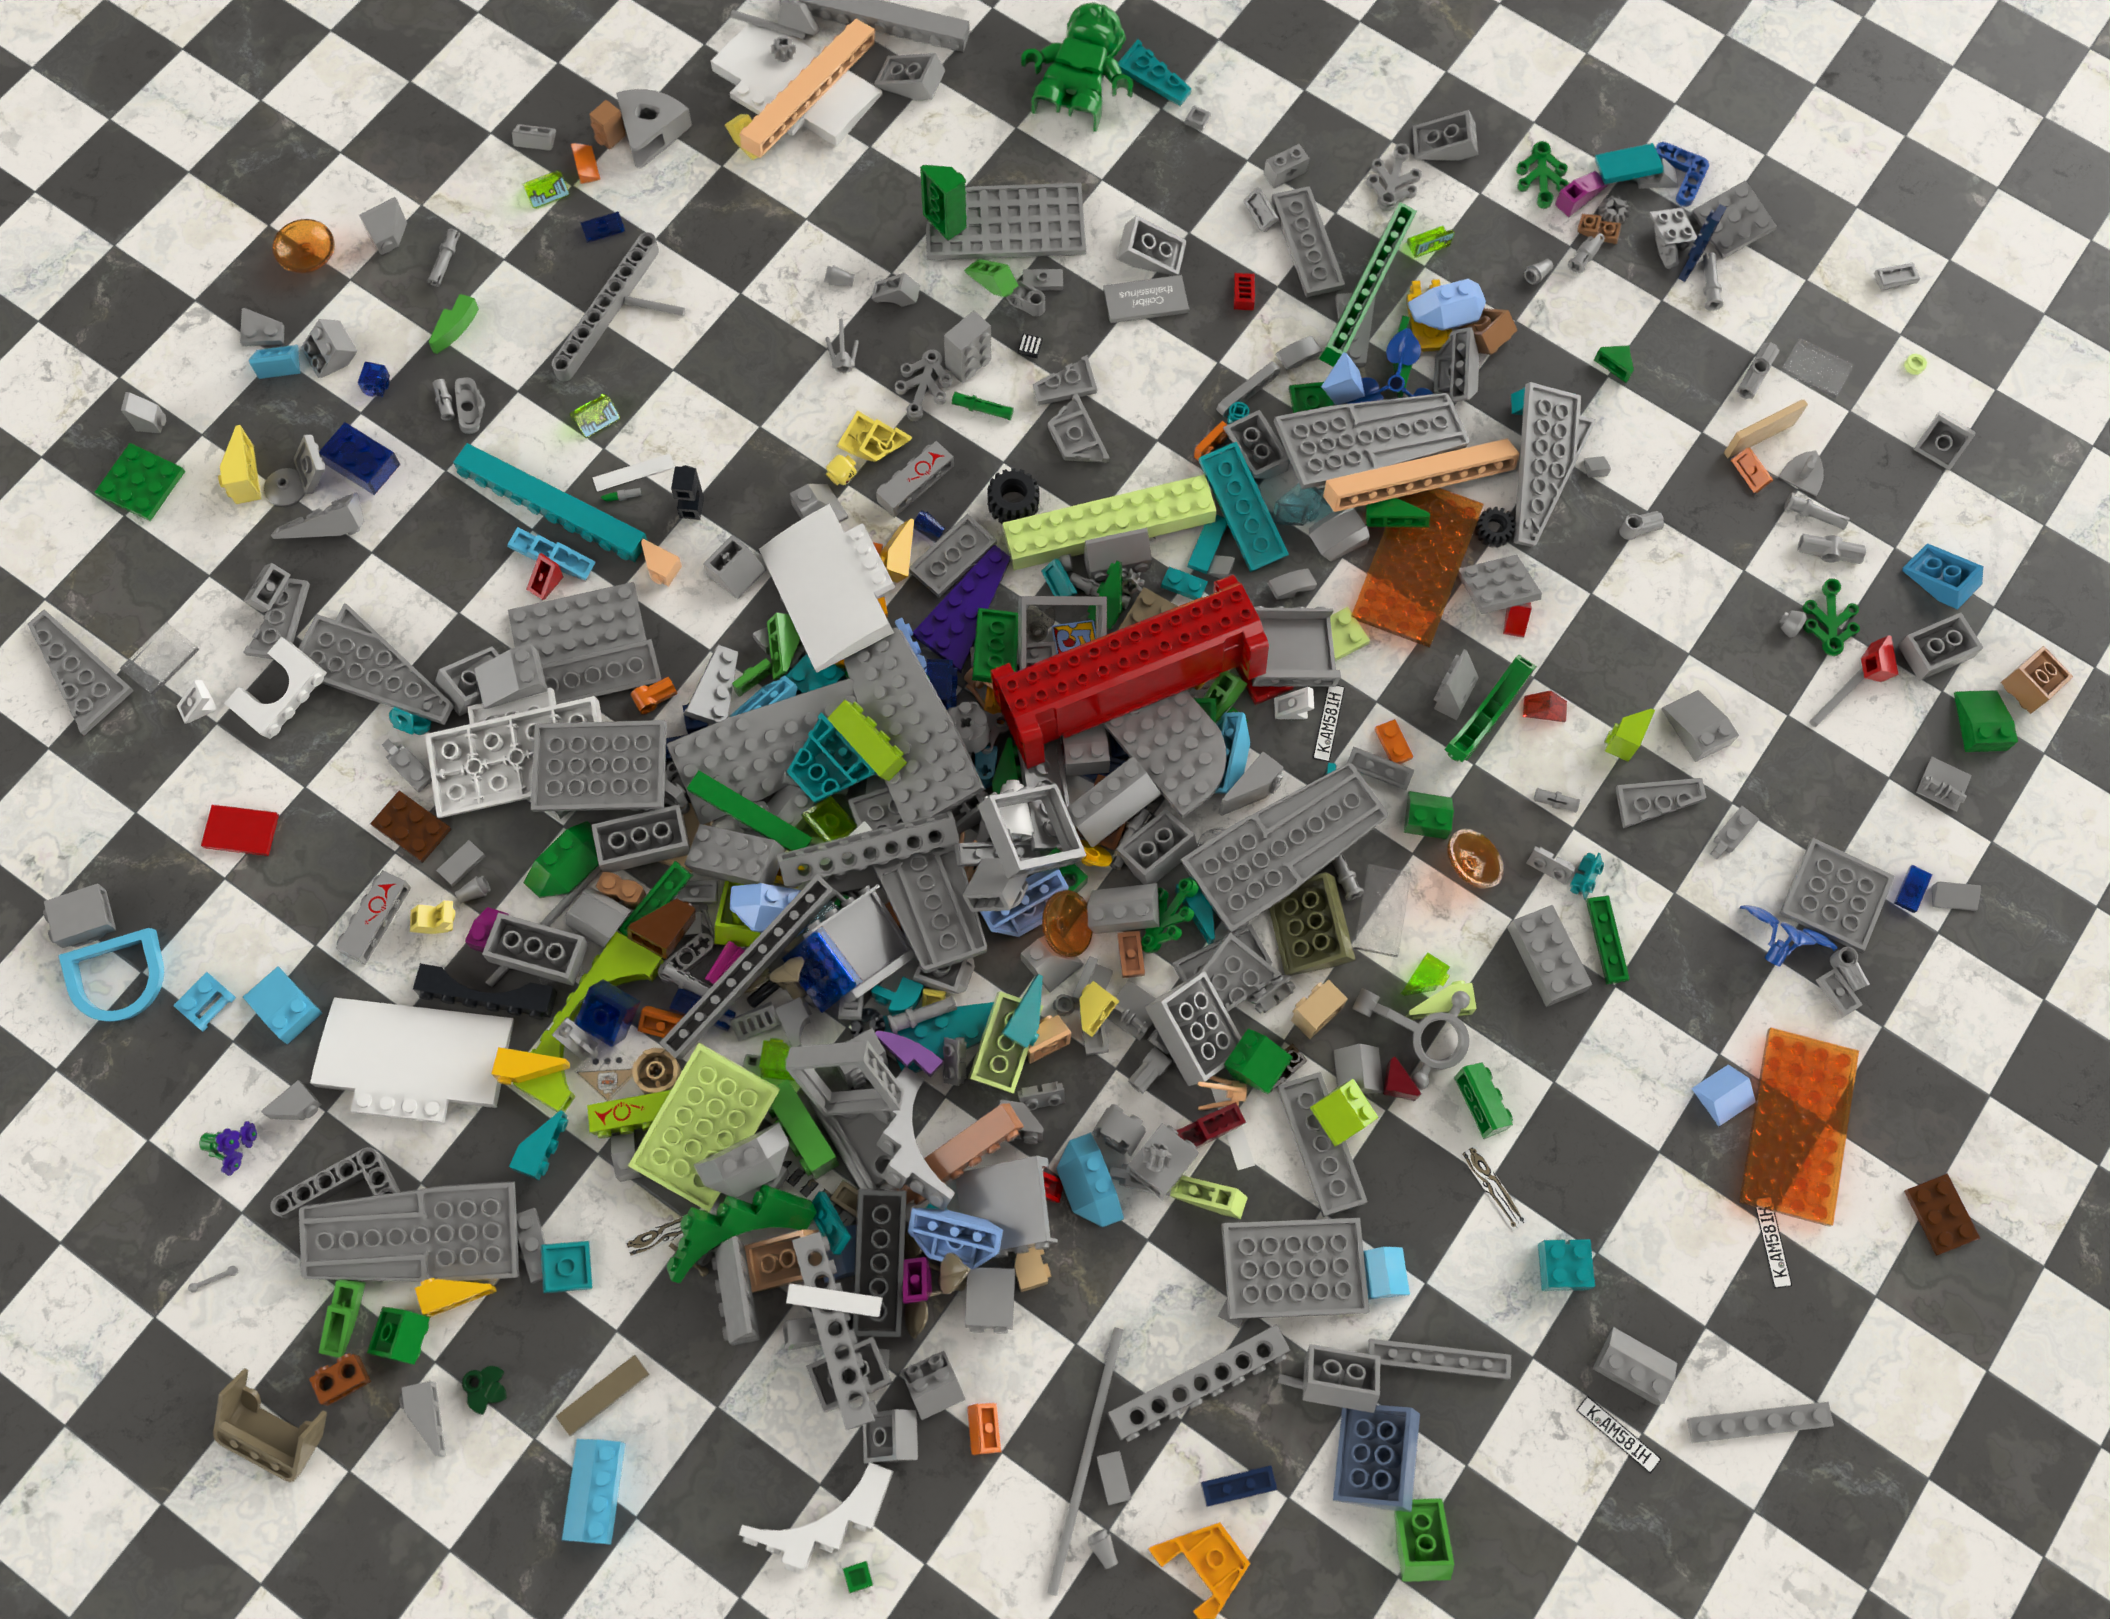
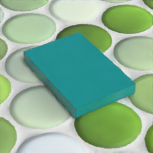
M1653 143L1595 155V162L1605 185L1660 174L1664 170Z

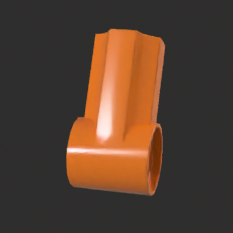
M666 677L650 686L644 685L634 689L630 696L639 712L647 714L656 709L659 703L678 693L671 679Z

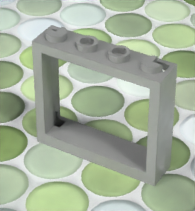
M1018 596V671L1027 668L1026 605H1096V639L1107 635V597Z
M1042 783L1034 788L1025 786L1018 791L1009 789L998 795L997 792H994L991 795L985 796V800L977 805L1007 879L1073 865L1087 856L1057 784L1045 785ZM1042 800L1063 852L1020 861L998 808Z
M868 1041L790 1047L788 1057L785 1060V1068L824 1116L901 1110L904 1089ZM857 1064L875 1089L831 1092L813 1068Z

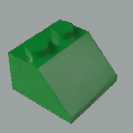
M1409 791L1404 833L1447 839L1452 831L1454 808L1452 798Z
M1248 1028L1224 1063V1066L1233 1078L1269 1094L1293 1057L1268 1037Z
M382 1306L367 1354L415 1365L416 1360L421 1354L424 1336L429 1329L430 1317L407 1310Z

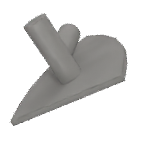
M1817 451L1804 452L1794 457L1787 463L1778 479L1813 496H1817L1824 475L1822 461Z

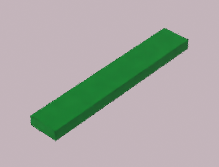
M701 771L696 773L687 787V791L764 837L775 840L788 851L808 847L812 841V837Z

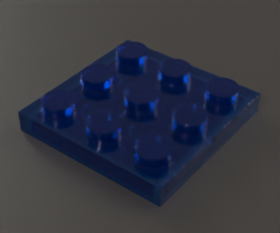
M823 926L815 930L782 958L784 963L794 957H802L804 959L799 975V983L821 1013L863 982Z

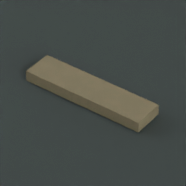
M634 1355L560 1412L556 1418L568 1435L572 1436L650 1374L637 1356Z

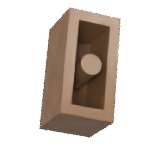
M605 100L589 114L591 127L595 134L594 138L601 146L604 145L610 150L626 136L621 112L609 101Z

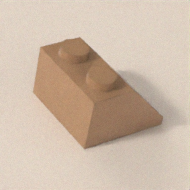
M1487 308L1483 309L1478 322L1463 325L1459 328L1472 327L1478 352L1488 355L1497 352L1498 348L1504 342L1510 340L1511 336L1517 331L1509 310Z

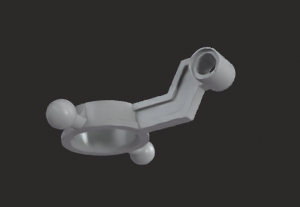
M1361 989L1352 1009L1367 1017H1370L1372 1012L1414 1032V1051L1424 1063L1420 1072H1416L1411 1077L1419 1090H1423L1429 1085L1428 1074L1431 1068H1451L1465 1057L1469 1048V1034L1464 1023L1458 1018L1461 1009L1466 1008L1470 1003L1469 995L1466 992L1457 991L1453 994V1006L1449 1013L1435 1012L1425 1016L1417 1023L1388 1007L1378 1004L1379 996L1366 989ZM1437 1020L1449 1022L1455 1028L1458 1035L1456 1050L1451 1056L1443 1060H1433L1428 1057L1421 1045V1036L1427 1025Z

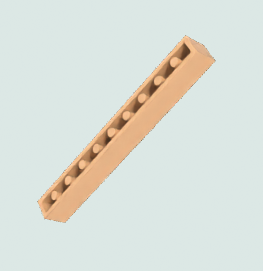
M858 19L848 24L844 31L837 35L829 46L824 47L819 56L813 58L811 63L805 69H802L799 75L794 80H791L788 86L782 92H779L776 98L771 103H768L759 115H756L747 127L741 130V148L761 158L874 44L875 29Z
M1508 439L1498 440L1326 480L1323 497L1334 512L1515 470L1520 453Z

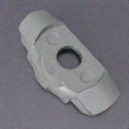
M458 378L455 382V396L459 426L463 433L473 434L479 430L485 401L473 379ZM468 402L473 405V409L471 411H464L461 405Z

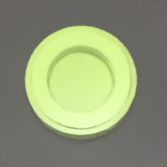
M1920 354L1910 355L1904 363L1906 371L1912 375L1921 374L1927 366L1926 359Z

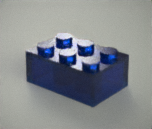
M346 422L342 424L319 451V455L325 465L373 495L379 491L401 465L393 451Z

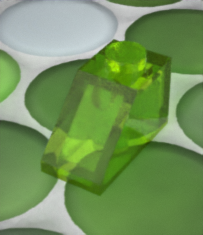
M1427 952L1401 994L1407 996L1435 991L1438 985L1443 987L1450 977L1447 974L1450 966Z

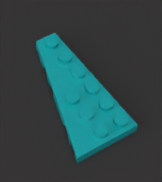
M994 1002L957 1006V1010L917 1023V1026L913 1029L909 1027L897 1031L896 1035L919 1043L943 1061L945 1037L951 1039L964 1037V1042H967L966 1050L980 1044ZM883 1015L885 1021L884 1032L892 1033L887 1018L888 1015ZM896 1058V1061L902 1071L905 1068V1066ZM914 1062L908 1067L915 1073L922 1071Z

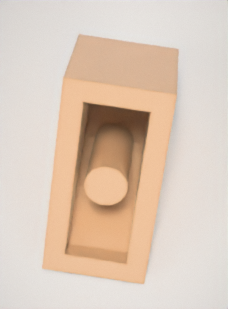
M643 539L641 544L650 578L657 584L661 585L663 583L669 586L682 567L680 558Z

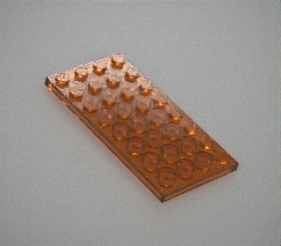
M1441 488L1397 497L1404 502L1429 512V527L1385 528L1351 617L1356 618L1359 622L1429 648L1433 642L1484 505Z
M1771 1027L1767 1029L1739 1203L1828 1227L1833 1226L1859 1056L1858 1050Z

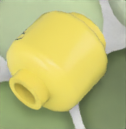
M836 455L826 466V475L835 485H846L857 473L854 467L856 462L849 455L846 457Z

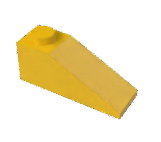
M911 518L897 528L879 554L889 576L895 583L907 578L909 574L914 520Z
M498 1047L491 1074L497 1079L498 1083L511 1085V1082L521 1083L569 1069L570 1063L564 1058Z
M434 1278L422 1281L421 1286L415 1288L422 1315L432 1317L497 1292L496 1287L491 1284L435 1280Z

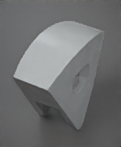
M632 89L616 93L634 163L637 168H643L692 126L689 109L669 95L647 89Z

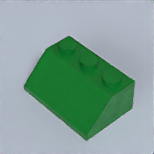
M1483 1062L1462 1067L1454 1079L1483 1139L1508 1130L1513 1125V1117L1509 1109H1505L1502 1103V1094L1498 1088H1495L1492 1082L1493 1076L1490 1069L1485 1067Z

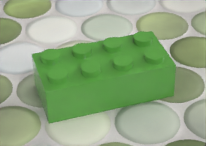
M787 1079L776 1086L780 1088V1091L769 1108L768 1113L772 1119L778 1118L775 1123L779 1122L786 1137L789 1136V1147L796 1157L801 1156L802 1159L799 1162L808 1177L813 1175L816 1180L839 1166L835 1154Z

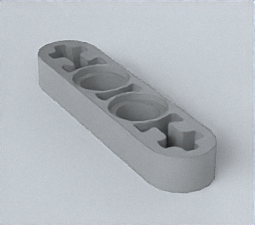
M1273 361L1268 363L1218 404L1216 410L1223 417L1228 416L1229 408L1233 403L1246 402L1274 380L1280 373L1281 368Z

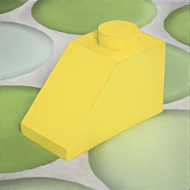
M1094 981L1084 987L1081 993L1082 996L1079 998L1082 1030L1091 1037H1093L1119 1003L1118 999Z

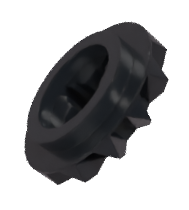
M872 1008L863 1009L861 1020H852L850 1022L852 1029L850 1033L854 1037L867 1031H863L864 1025L862 1021H870L869 1026L874 1032L885 1030L883 1016L879 1011Z

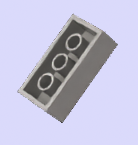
M680 805L591 825L598 862L602 872H616L688 855L690 851L686 825Z
M700 824L684 865L696 874L739 884L764 883L773 885L779 870L777 854L785 853L786 849L772 839Z
M1553 905L1517 918L1507 927L1546 1007L1586 992L1593 985Z
M498 913L482 955L490 963L574 986L589 944L584 936Z

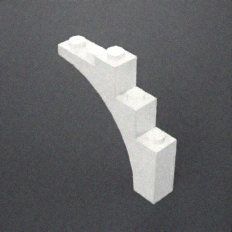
M869 1462L861 1481L851 1495L834 1511L818 1521L799 1528L780 1531L760 1530L742 1525L739 1535L744 1536L743 1542L757 1546L758 1542L767 1545L766 1550L779 1555L781 1551H784L781 1562L786 1563L785 1569L799 1574L800 1569H807L816 1542L820 1543L818 1548L831 1553L834 1548L840 1550L850 1521L854 1522L852 1527L866 1532L867 1527L873 1529L893 1471Z

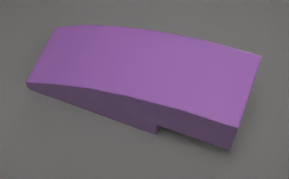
M878 1030L875 1032L880 1043L905 1067H909L914 1062L931 1077L943 1065V1061L938 1056L915 1041L889 1032Z

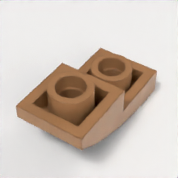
M1589 214L1581 215L1578 226L1580 234L1595 238L1599 233H1602L1604 235V242L1617 244L1621 230V223L1602 221V216Z

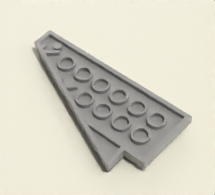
M1532 382L1525 384L1515 518L1516 526L1514 532V543L1528 547L1536 546L1596 419L1580 415L1581 395Z
M345 603L336 620L316 614L298 648L327 672L322 684L398 708L445 725L454 707L438 689Z

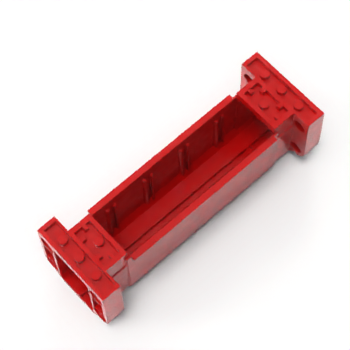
M1232 574L1215 581L1214 592L1209 596L1201 597L1039 661L1017 672H1014L1010 663L994 668L990 672L994 698L1025 766L1029 769L1045 762L1044 744L1056 740L1062 735L1065 739L1220 677V673L1240 665L1248 680L1266 674L1269 643L1261 620L1243 585Z

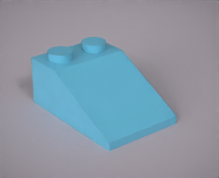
M279 966L243 996L263 1022L287 1045L322 1014L320 1009Z

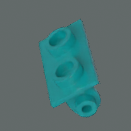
M1587 853V855L1583 856L1578 871L1584 872V875L1575 873L1570 884V891L1574 894L1581 892L1584 900L1587 899L1589 893L1594 891L1596 877L1601 875L1604 869V862L1600 853L1597 856L1592 853Z

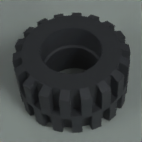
M1011 468V471L1005 469L1002 470V474L998 472L995 475V479L992 478L990 480V485H988L987 489L988 509L992 513V517L994 519L999 518V523L1003 524L1004 522L1035 515L1038 511L1040 495L1036 479H1032L1030 473L1024 474L1022 469L1020 471H1016V468ZM1017 492L1025 498L1019 502L1011 503L1002 497L1007 493Z

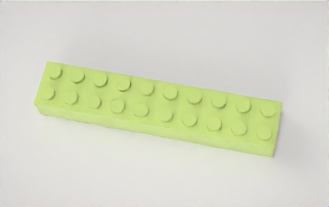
M1204 474L1004 522L1003 533L1013 570L1051 562L1053 559H1058L1066 554H1071V557L1084 554L1085 540L1147 528L1148 536L1151 538L1213 523L1216 520V507Z

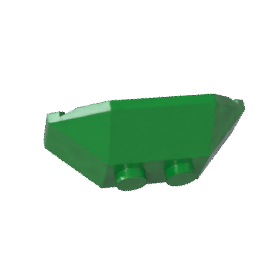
M585 821L566 829L534 861L523 883L539 898L570 894L599 866L591 824Z

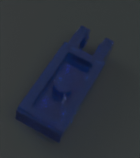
M678 988L669 1008L685 1016L702 996ZM728 1009L724 1015L728 1018H735L736 1012ZM718 1020L714 1024L715 1027L725 1031L730 1029V1025L724 1021Z

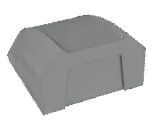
M1355 508L1337 512L1333 511L1309 528V536L1320 553L1329 561H1334L1366 545L1370 537L1367 526Z
M590 888L582 890L581 896L569 912H566V925L575 933L604 948L630 913V910L603 893Z
M970 958L929 973H924L918 964L913 981L927 988L959 994L967 990L975 968L974 959Z

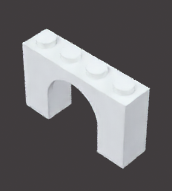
M283 637L275 643L268 654L281 664L288 673L289 686L284 696L274 703L262 704L248 691L238 687L224 703L259 734L269 739L280 732L281 726L293 717L295 710L309 698L312 690L323 682L324 676L327 674L325 670L293 643Z

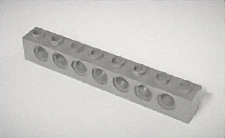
M946 811L934 816H926L777 854V859L785 887H797L802 882L812 880L817 874L824 879L825 876H839L853 869L863 870L872 864H886L895 858L906 859L911 854L919 852L923 854L929 853L934 848H948L953 846L954 843H958L959 837L954 816L951 811ZM934 830L939 831L937 836L929 837L930 832ZM917 836L916 841L912 843L907 842L909 837ZM888 842H896L892 848L885 847ZM868 847L874 848L869 854L863 853ZM845 853H852L849 859H842ZM824 858L831 859L826 865L820 864V861ZM801 864L809 865L806 870H798Z
M819 1231L792 1240L804 1285L817 1288V1279L825 1276L829 1279V1284L824 1289L843 1292L840 1282L836 1283L833 1274L837 1273L834 1260H829L827 1251L831 1249L827 1236L822 1237ZM815 1253L822 1255V1261L817 1266H813L809 1262L810 1257ZM811 1307L845 1429L850 1430L875 1422L874 1416L878 1415L875 1401H870L867 1392L871 1391L868 1377L862 1376L860 1368L864 1367L861 1353L856 1354L853 1344L857 1343L854 1329L849 1330L847 1321L851 1320L850 1314L835 1310L827 1313L822 1308ZM834 1323L842 1325V1332L838 1336H832L829 1332L830 1326ZM841 1346H846L849 1349V1355L844 1360H839L836 1356V1351ZM847 1370H853L856 1373V1379L851 1384H846L843 1381V1374ZM854 1394H860L863 1398L862 1405L858 1408H853L850 1405V1398Z
M1275 1325L1108 1412L1107 1415L1120 1441L1126 1439L1129 1442L1140 1436L1138 1431L1146 1427L1150 1431L1160 1426L1159 1420L1167 1416L1170 1420L1182 1414L1181 1409L1187 1405L1191 1409L1203 1403L1202 1398L1210 1394L1213 1398L1224 1392L1223 1387L1231 1383L1234 1387L1245 1381L1244 1376L1252 1372L1255 1376L1266 1370L1265 1364L1271 1361L1277 1364L1287 1359L1285 1354L1290 1351V1348L1280 1329ZM1262 1345L1268 1349L1269 1354L1267 1358L1258 1356V1346ZM1242 1356L1247 1359L1248 1366L1246 1369H1240L1236 1365L1237 1357ZM1222 1367L1226 1370L1227 1378L1225 1380H1219L1215 1376L1216 1368ZM1201 1378L1206 1382V1389L1204 1391L1195 1389V1379ZM1181 1389L1185 1393V1400L1183 1402L1174 1400V1390ZM1160 1400L1164 1404V1411L1162 1413H1155L1152 1410L1151 1404L1153 1401ZM1138 1411L1143 1415V1422L1137 1425L1131 1422L1130 1414L1132 1412Z

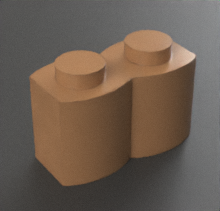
M602 872L596 884L599 892L616 902H621L622 905L631 910H635L646 896L640 884L632 880H622L618 875L611 872Z

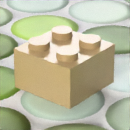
M1329 979L1324 984L1319 982L1311 990L1312 993L1308 996L1309 998L1303 997L1292 1011L1294 1015L1291 1021L1309 1039L1334 1018L1348 1000Z

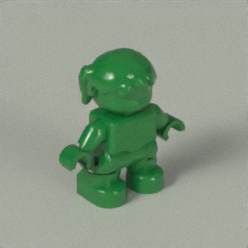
M1085 3L1078 6L1072 12L1067 23V37L1063 42L1051 43L1040 50V52L1032 48L1025 50L1021 55V67H1026L1029 62H1035V73L1037 75L1042 70V63L1045 65L1052 63L1033 93L1031 99L1033 114H1035L1041 99L1054 103L1057 113L1060 112L1063 106L1069 108L1068 116H1072L1073 110L1092 114L1093 131L1096 132L1102 115V82L1104 76L1112 83V96L1117 95L1118 88L1127 89V96L1131 98L1133 95V81L1129 76L1122 74L1118 62L1114 59V56L1121 50L1126 40L1118 15L1106 5Z

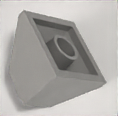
M396 197L359 214L369 238L380 255L391 252L399 247L407 221Z
M806 484L790 493L792 506L801 520L828 504L831 505L839 523L849 518L828 484Z
M1055 931L1037 939L1021 952V961L1034 976L1037 974L1043 976L1042 985L1049 993L1083 966V962Z

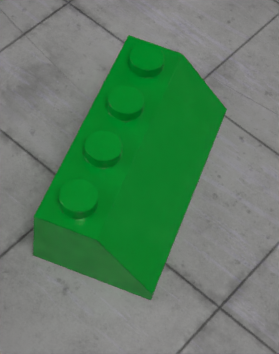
M920 166L923 216L949 241L966 229L965 177L953 167Z

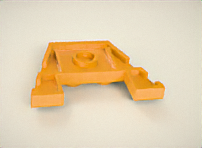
M1220 1522L1148 1548L1160 1567H1163L1182 1552L1208 1587L1212 1596L1193 1610L1198 1619H1215L1250 1565L1248 1559Z

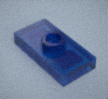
M619 211L580 222L587 242L625 232Z
M1911 865L1894 904L1912 913L1917 912L1933 874Z

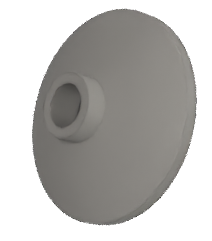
M279 469L273 472L264 484L265 496L271 503L277 506L293 505L299 502L305 495L299 474L295 469Z

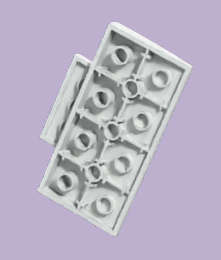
M749 24L722 48L711 60L713 72L736 85L730 92L731 99L759 115L765 106L771 103L777 94L782 92L789 82L794 80L801 70L805 69L812 59L819 56L820 53L788 34ZM781 36L792 39V45L796 46L793 59H789L786 62L775 59V54L771 53V45L774 44V39ZM848 70L787 133L793 136L803 126L837 147L883 94L882 90Z
M828 504L793 524L759 548L816 672L894 633L877 597L895 588V585L863 523L844 533L831 505Z
M547 688L548 691L489 709H484L483 703L467 706L470 724L425 734L437 818L440 819L531 798L535 724L602 722L599 700L592 696L556 705L554 690Z
M334 997L320 1041L310 1083L319 1088L354 1091L351 1112L358 1114L445 1123L449 1103L497 1108L501 1083H498L491 1073L498 1047L509 1048L514 1019Z

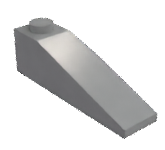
M357 492L331 502L332 505L324 511L320 508L314 510L306 516L307 519L299 517L277 527L271 534L272 538L341 536L346 533L353 535L357 533L364 522Z

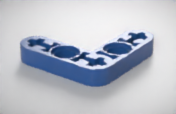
M1660 142L1655 147L1660 160L1664 158L1675 169L1686 173L1676 195V202L1684 207L1690 206L1709 168V161L1702 156L1670 143ZM1681 156L1685 158L1686 162H1679L1676 157ZM1698 165L1701 166L1699 173L1695 172ZM1688 179H1695L1697 181V184H1690L1688 182ZM1686 190L1690 191L1688 198L1684 197Z

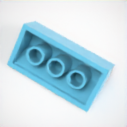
M577 1439L562 1540L600 1544L612 1543L626 1443L597 1439Z

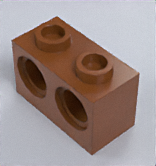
M351 1353L345 1354L337 1359L338 1363L330 1367L327 1365L315 1371V1375L309 1378L321 1405L329 1406L372 1382L360 1356L351 1355ZM350 1366H354V1375L351 1378H347V1369ZM328 1378H332V1387L329 1390H325V1381Z

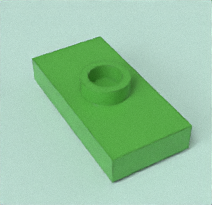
M765 658L756 666L746 669L743 675L732 683L734 692L738 696H742L772 673V666L769 660Z

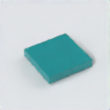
M589 1241L544 1244L540 1246L543 1294L592 1289Z

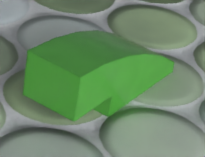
M459 294L452 310L443 309L429 340L433 353L438 354L446 349L468 328L479 310L475 298Z
M342 1279L336 1281L332 1304L327 1308L319 1348L320 1354L338 1358L345 1354L358 1316L366 1282Z

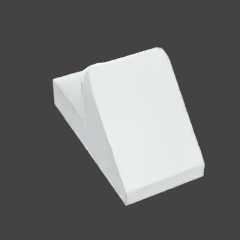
M194 680L177 705L185 724L195 721L217 709L203 680Z
M1305 687L1274 698L1275 718L1307 719V711L1314 709L1313 689Z

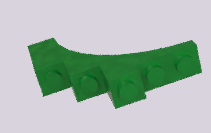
M1520 654L1515 657L1483 703L1444 749L1448 752V756L1451 759L1463 762L1472 756L1481 741L1491 731L1500 716L1510 706L1536 669V665Z
M763 1184L759 1192L757 1191L754 1194L752 1204L727 1195L724 1202L718 1206L716 1215L691 1207L688 1214L683 1216L680 1224L684 1237L680 1239L678 1250L674 1257L669 1259L667 1264L671 1281L680 1284L689 1269L704 1254L736 1235L771 1227L807 1230L817 1213L812 1201Z

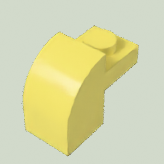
M444 900L437 906L418 904L410 911V932L435 934L452 931L455 919L453 901Z

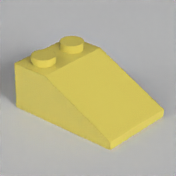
M241 425L235 426L220 464L221 475H218L220 486L225 488L227 496L231 497L235 504L261 499L254 445Z

